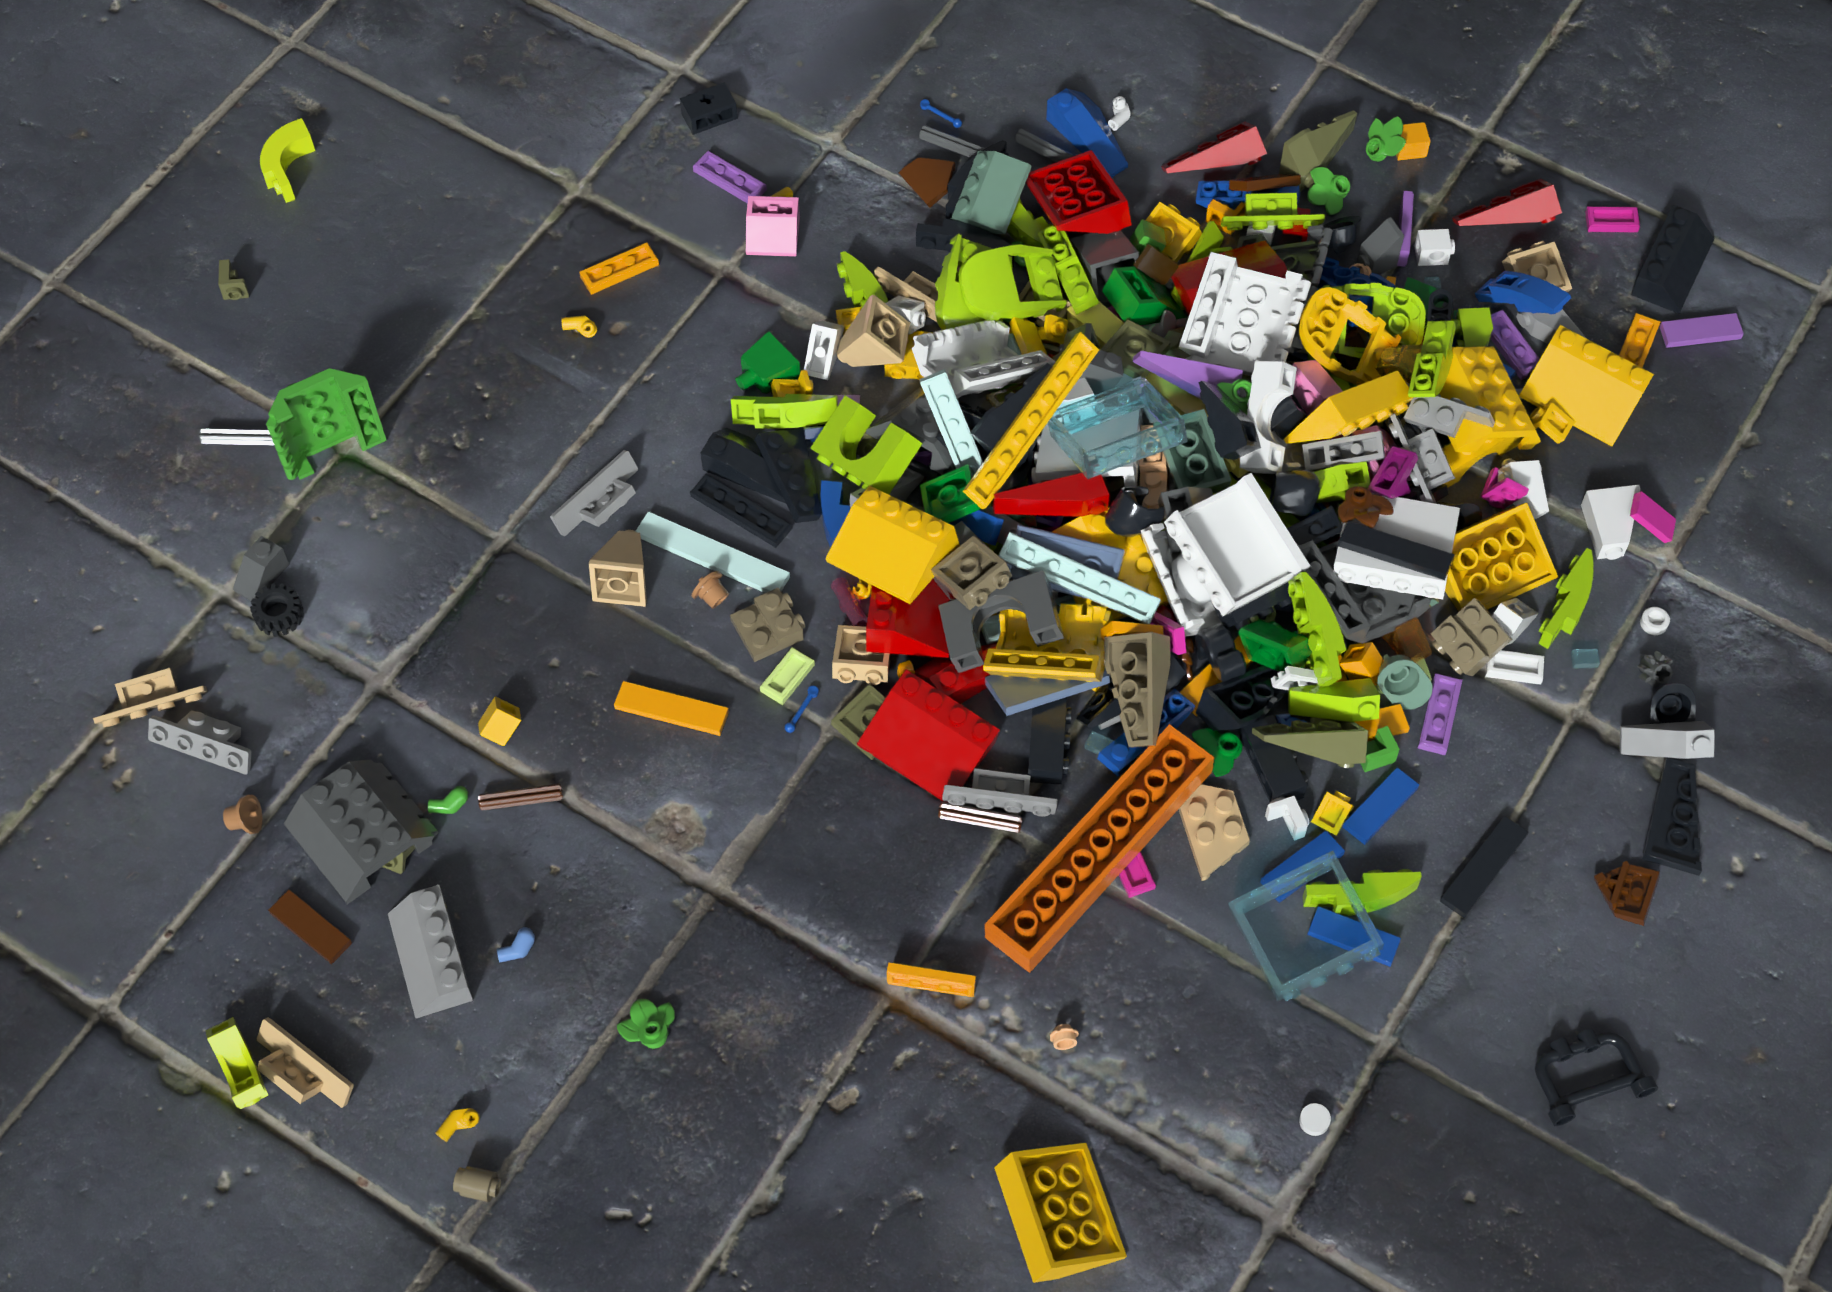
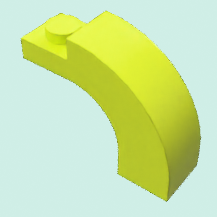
M302 118L276 130L265 142L260 155V166L268 189L274 187L276 194H282L286 203L295 200L291 184L286 176L288 166L295 159L315 151L311 135Z
M234 1017L205 1030L207 1039L225 1074L236 1107L242 1109L251 1106L268 1096L260 1072L257 1070L256 1063Z

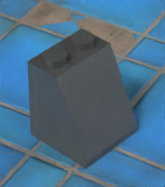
M1121 230L1109 234L1089 233L1070 238L1071 245L1098 301L1105 307L1110 306L1111 303L1102 292L1114 268L1133 267V264L1139 257L1138 251Z
M1063 349L1061 352L1055 355L1052 359L1054 361H1057L1065 349ZM1100 349L1080 377H1085L1092 389L1096 407L1103 405L1123 377L1122 357Z

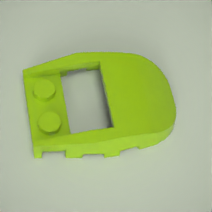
M957 234L950 241V244L953 246L951 252L944 258L940 277L937 278L936 283L938 300L935 301V316L942 330L985 321V319L977 317L968 309L962 296L960 283L956 282L955 278L958 266L961 267L973 255L993 248L961 238L962 235ZM1009 256V260H1010V264H1011V268H1012V256Z
M1018 244L995 248L973 255L962 264L959 270L961 292L968 309L979 318L998 321L1000 318L1011 320L1014 317L1023 319L1034 316L1035 318L1043 316L1048 310L1055 308L1056 312L1062 311L1067 302L1062 297L1052 257L1053 249ZM1018 255L1019 257H1024L1035 301L1020 302L1009 256Z
M1381 283L1345 284L1343 286L1331 287L1346 293L1348 299L1349 295L1373 297L1372 315L1375 318L1379 316L1387 323L1384 329L1392 336L1399 334L1402 337L1392 359L1409 356L1420 347L1424 336L1426 313L1421 299L1415 293L1398 287L1383 286ZM1346 322L1333 352L1361 358L1365 348L1345 346Z

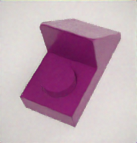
M1392 446L1367 489L1371 493L1391 499L1409 494L1410 489L1406 480L1418 461L1416 452Z

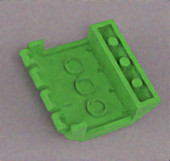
M330 368L279 390L268 413L269 419L266 423L275 449L278 451L277 454L286 477L289 480H293L297 476L301 480L314 474L307 457L352 437L356 438L362 451L387 441L366 377Z

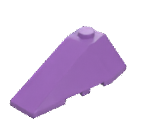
M1140 351L1133 356L1134 363L1201 399V390L1198 383L1200 381L1214 384L1221 382L1232 384L1234 381L1242 379L1243 370L1146 351ZM1239 388L1238 391H1237V393H1238L1239 396H1240V389H1241V388Z

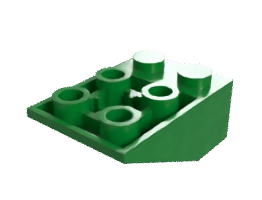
M1135 266L1114 268L1102 290L1124 323L1127 320L1138 325L1161 322L1164 310L1172 312L1176 319L1187 318L1168 289Z

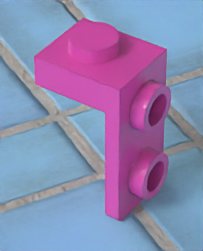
M1495 467L1490 470L1481 498L1487 500L1493 507L1504 509L1526 496L1529 489L1509 478H1504L1498 482L1499 469Z

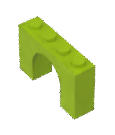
M845 395L814 441L811 449L819 454L816 459L826 466L830 467L833 463L831 467L833 470L844 477L846 473H849L846 478L858 486L863 482V489L866 490L869 486H872L886 494H890L923 443L903 429L890 423L872 451L856 460L857 446L876 415Z

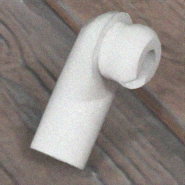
M1122 96L1114 98L1112 102L1114 105L1112 108L1114 117L1108 121V125L1114 131L1130 118L1129 106L1126 103V99Z

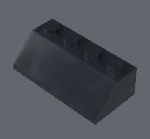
M1672 205L1640 271L1631 294L1632 296L1680 314L1715 239L1697 213Z

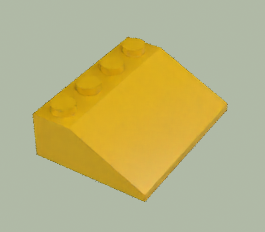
M1560 325L1519 397L1537 407H1544L1553 402L1575 422L1573 426L1613 446L1654 374Z
M1395 371L1328 397L1283 440L1288 444L1328 439L1340 434L1345 437L1353 433L1358 427L1361 430L1369 427L1375 420L1380 423L1389 418L1393 413L1397 416L1402 414L1409 408L1407 404L1415 397L1408 396V385L1400 373Z
M869 486L853 503L825 559L828 563L911 604L934 578L931 569L960 547L953 525Z
M1528 503L1512 506L1455 532L1452 554H1455L1448 572L1445 592L1458 612L1473 598L1478 599L1486 609H1490L1558 578Z
M1087 1143L1011 1152L994 1167L1033 1283L1060 1279L1127 1257Z

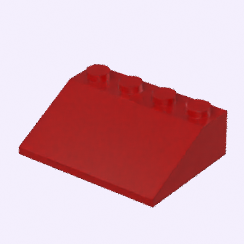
M1092 150L1029 172L1025 183L1057 231L1109 234L1132 225L1127 199Z
M1265 240L1218 253L1236 258L1237 266L1240 268L1286 279V272L1288 270L1285 263ZM1209 256L1180 264L1171 277L1188 316L1190 315Z
M934 579L928 583L911 604L872 585L866 626V652L949 658L938 605L947 603L950 599Z
M906 669L885 698L857 742V746L871 753L874 757L943 801L944 785L964 787L972 777L974 768L977 769L995 744L1000 729Z

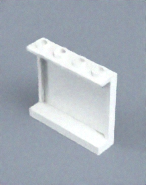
M1141 405L1096 407L1097 416L1072 423L1050 419L1040 432L1041 436H1038L1037 439L1038 452L1034 454L1035 467L1032 468L1033 484L1099 469L1102 477L1123 476L1125 487L1137 486L1141 425H1143Z
M1252 473L1242 477L1235 485L1181 512H1178V510L1173 512L1164 522L1168 534L1175 539L1181 549L1183 558L1190 563L1196 573L1197 580L1205 587L1211 597L1212 604L1220 611L1222 616L1287 583L1300 572H1304L1310 567V564Z
M1385 497L1392 504L1394 512L1392 515L1380 514L1377 524L1372 529L1452 553L1460 508L1400 497L1394 499ZM1356 518L1350 521L1356 524L1366 526ZM1347 522L1343 523L1341 535H1342V533H1343V530H1344V528H1345ZM1341 547L1337 549L1334 572L1342 582L1421 595L1428 598L1443 599L1447 577L1445 580L1348 549Z

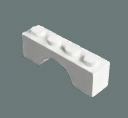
M1255 361L1254 371L1251 376L1250 398L1247 403V416L1254 422L1261 448L1240 457L1239 468L1253 473L1275 474L1276 472H1282L1285 447L1280 445L1272 435L1271 418L1277 405L1283 399L1293 394L1296 367L1283 361Z

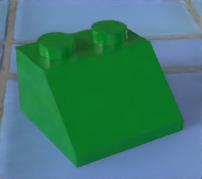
M1259 619L1242 627L1238 632L1248 659L1278 672L1285 671L1287 666L1303 668L1312 654L1308 645V638L1304 634H1298V631L1290 632L1285 630L1281 625L1273 621L1268 623Z

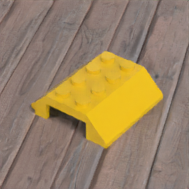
M1452 347V363L1446 382L1439 394L1442 398L1448 400L1457 398L1473 408L1475 406H1482L1491 412L1495 421L1494 426L1489 427L1463 419L1455 438L1448 436L1455 452L1478 451L1488 438L1524 437L1517 445L1519 450L1532 449L1536 444L1540 443L1541 440L1495 348Z
M1108 510L1097 515L1090 514L1078 517L1052 531V533L1124 549L1125 554L1118 580L1161 599L1159 606H1167L1169 604L1141 534L1134 537H1123L1114 534L1105 525V516ZM1072 595L1076 604L1083 605V615H1087L1088 605L1103 606L1090 599ZM1108 608V611L1112 613V621H1118L1120 618L1126 617V615Z
M1061 603L1058 616L1064 638L1037 647L1030 634L1026 614L1014 609L1002 610L999 614L1001 633L996 649H988L983 670L990 675L1005 677L1017 676L1102 682L1105 670L1104 640L1101 639L1100 629L1113 620L1112 613L1108 611L1106 606L1088 605L1087 615H1083V605Z

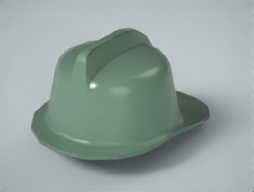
M1387 654L1384 655V662L1379 668L1377 679L1380 690L1392 704H1401L1404 710L1423 706L1432 694V683L1429 677L1417 663L1405 655H1394L1391 657Z

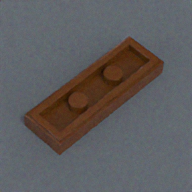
M1276 174L1229 180V189L1235 191H1255L1296 186L1301 184V175Z
M290 890L268 910L274 918L331 965L352 944L348 937Z

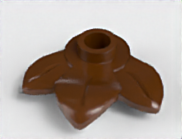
M1360 486L1348 489L1345 494V501L1338 508V515L1343 523L1356 518L1369 528L1375 527L1380 514L1392 515L1394 512L1393 506L1388 499L1380 495H1374L1367 488Z
M1185 637L1186 653L1177 655L1178 659L1182 658V661L1186 663L1189 681L1194 676L1192 669L1193 661L1190 653H1194L1195 650L1192 638Z

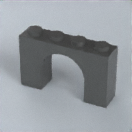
M1043 570L1009 581L1005 588L996 589L989 594L986 603L980 607L975 606L969 610L957 599H952L947 603L938 605L950 659L958 673L984 665L979 640L980 630L990 616L1002 610L1014 609L1026 614L1029 631L1037 647L1064 638L1051 584Z

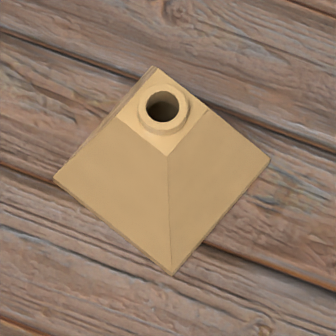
M873 294L868 298L841 338L837 357L841 362L847 363L851 367L901 363L904 361L910 322Z
M634 530L618 531L589 561L592 601L646 607L645 573L640 533Z

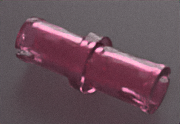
M842 577L834 580L831 583V589L840 602L839 608L842 612L846 613L852 626L865 627L868 617H866L860 606L861 601L859 597L853 594L846 578Z

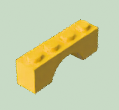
M1523 437L1488 438L1478 451L1455 452L1452 444L1447 445L1442 449L1455 479L1444 484L1449 488L1459 482L1465 472L1481 458L1491 453H1497L1499 456H1502L1517 447Z

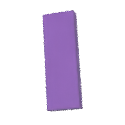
M707 151L693 165V172L747 204L748 196H762L767 190L766 184L710 151Z
M1412 191L1403 192L1400 205L1399 229L1404 234V239L1397 266L1403 267L1407 265L1410 253L1414 196Z
M1504 310L1491 314L1493 331L1490 339L1512 369L1516 370L1515 373L1521 380L1530 377L1540 358Z
M1737 313L1661 322L1659 327L1666 348L1742 339L1744 334Z
M1435 673L1432 682V694L1428 700L1418 749L1446 755L1462 684L1461 679Z

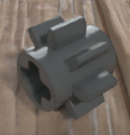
M1655 651L1654 655L1645 654L1637 666L1642 672L1639 678L1654 688L1657 687L1658 683L1667 684V681L1674 674V671L1669 666L1673 660L1658 651Z

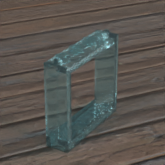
M1145 377L1058 408L1048 421L1050 436L1087 479L1188 442L1184 418ZM1142 388V393L1137 394V389ZM1146 407L1161 423L1087 452L1071 435ZM1095 456L1096 459L1092 461L1088 460V458Z
M1334 851L1228 903L1229 910L1277 1001L1295 999L1302 994L1300 990L1310 985L1312 989H1315L1328 982V976L1336 972L1340 976L1355 968L1353 964L1362 959L1365 962L1373 960V958L1381 955L1380 950L1384 946L1379 933ZM1332 870L1370 941L1281 985L1244 914Z

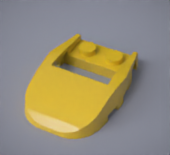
M1321 288L1309 298L1300 318L1299 335L1303 347L1334 376L1357 386L1385 376L1402 337L1399 334L1392 336L1384 328L1387 323L1379 316L1375 318L1366 310L1368 306L1360 300L1354 302L1347 298L1346 293L1335 288ZM1348 319L1372 334L1355 371H1349L1342 367L1335 359H1330Z

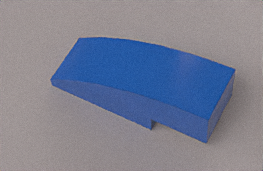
M821 480L820 497L823 527L831 548L850 511V505H842L843 482Z

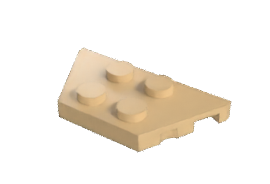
M1201 784L1179 808V813L1202 881L1208 879L1212 872L1221 865L1224 866L1231 860L1233 855L1240 853L1249 845L1250 839L1232 790Z

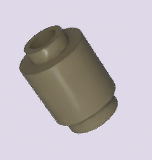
M467 1166L466 1168L459 1167L453 1182V1191L458 1192L460 1196L490 1202L493 1197H497L501 1188V1179H498L497 1172Z

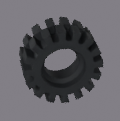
M276 583L271 584L272 589L268 590L264 586L262 594L259 591L255 593L257 599L252 598L250 611L261 632L264 630L265 634L270 635L272 631L273 636H279V632L282 631L284 636L288 634L287 629L290 628L292 632L296 630L295 623L301 624L300 617H304L303 606L297 592H294L292 587L286 588L285 584L280 583L279 588H277ZM276 604L287 605L286 611L278 616H269L267 614L269 608Z

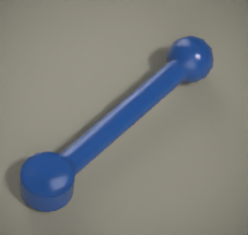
M926 99L920 102L921 109H929L952 122L955 128L961 127V119H954L931 106L930 102Z
M816 686L808 688V695L792 720L785 724L786 732H794L795 724L812 698L818 696L819 690Z

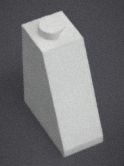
M1639 485L1586 491L1581 507L1597 559L1607 558L1613 560L1624 556L1630 542L1634 519L1630 516L1633 497L1635 493L1640 492Z

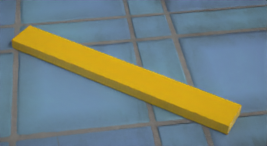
M1082 332L1074 336L964 488L963 492L981 509L987 508L994 498V494L1000 490L1098 353L1099 349Z

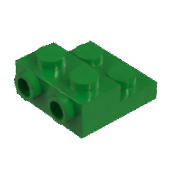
M969 464L920 485L924 511L946 523H950L980 510V507L963 492L975 474Z

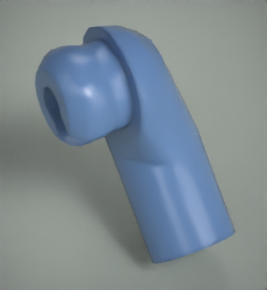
M523 927L518 930L511 946L497 948L499 963L527 956L535 941V935L530 928Z

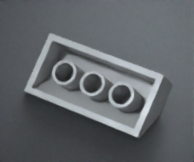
M440 885L410 893L388 913L414 1015L415 1018H420L473 1001Z

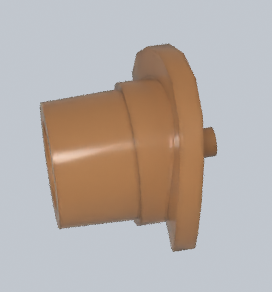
M714 571L704 578L701 577L691 597L696 599L699 596L712 609L720 605L729 596V592L719 580L723 576L722 573Z
M244 795L236 805L226 807L223 812V820L229 830L243 829L249 834L259 833L262 827V809L257 797L254 795Z

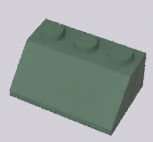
M978 151L951 219L974 225L994 234H1005L1032 166L996 151Z
M1205 409L1153 423L1177 489L1184 487L1210 488L1212 493H1219L1229 488L1232 480L1224 459L1220 457L1215 449V438L1212 429L1208 425Z

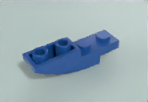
M1199 181L1196 204L1208 208V205L1214 199L1235 210L1241 202L1245 203L1246 194L1297 193L1298 208L1300 189L1299 186H1288L1255 191H1235L1229 189V181Z
M1503 271L1496 279H1489L1474 293L1478 302L1515 304L1518 312L1556 314L1571 299L1569 293L1545 280L1513 271Z
M1176 689L1164 697L1158 736L1169 724L1177 729L1195 708V705ZM1123 733L1100 751L1097 759L1116 776H1119L1149 746L1129 747L1125 733Z

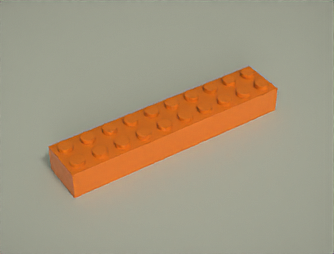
M1169 724L1157 737L1156 746H1149L985 923V938L1030 973L1212 773L1214 756Z

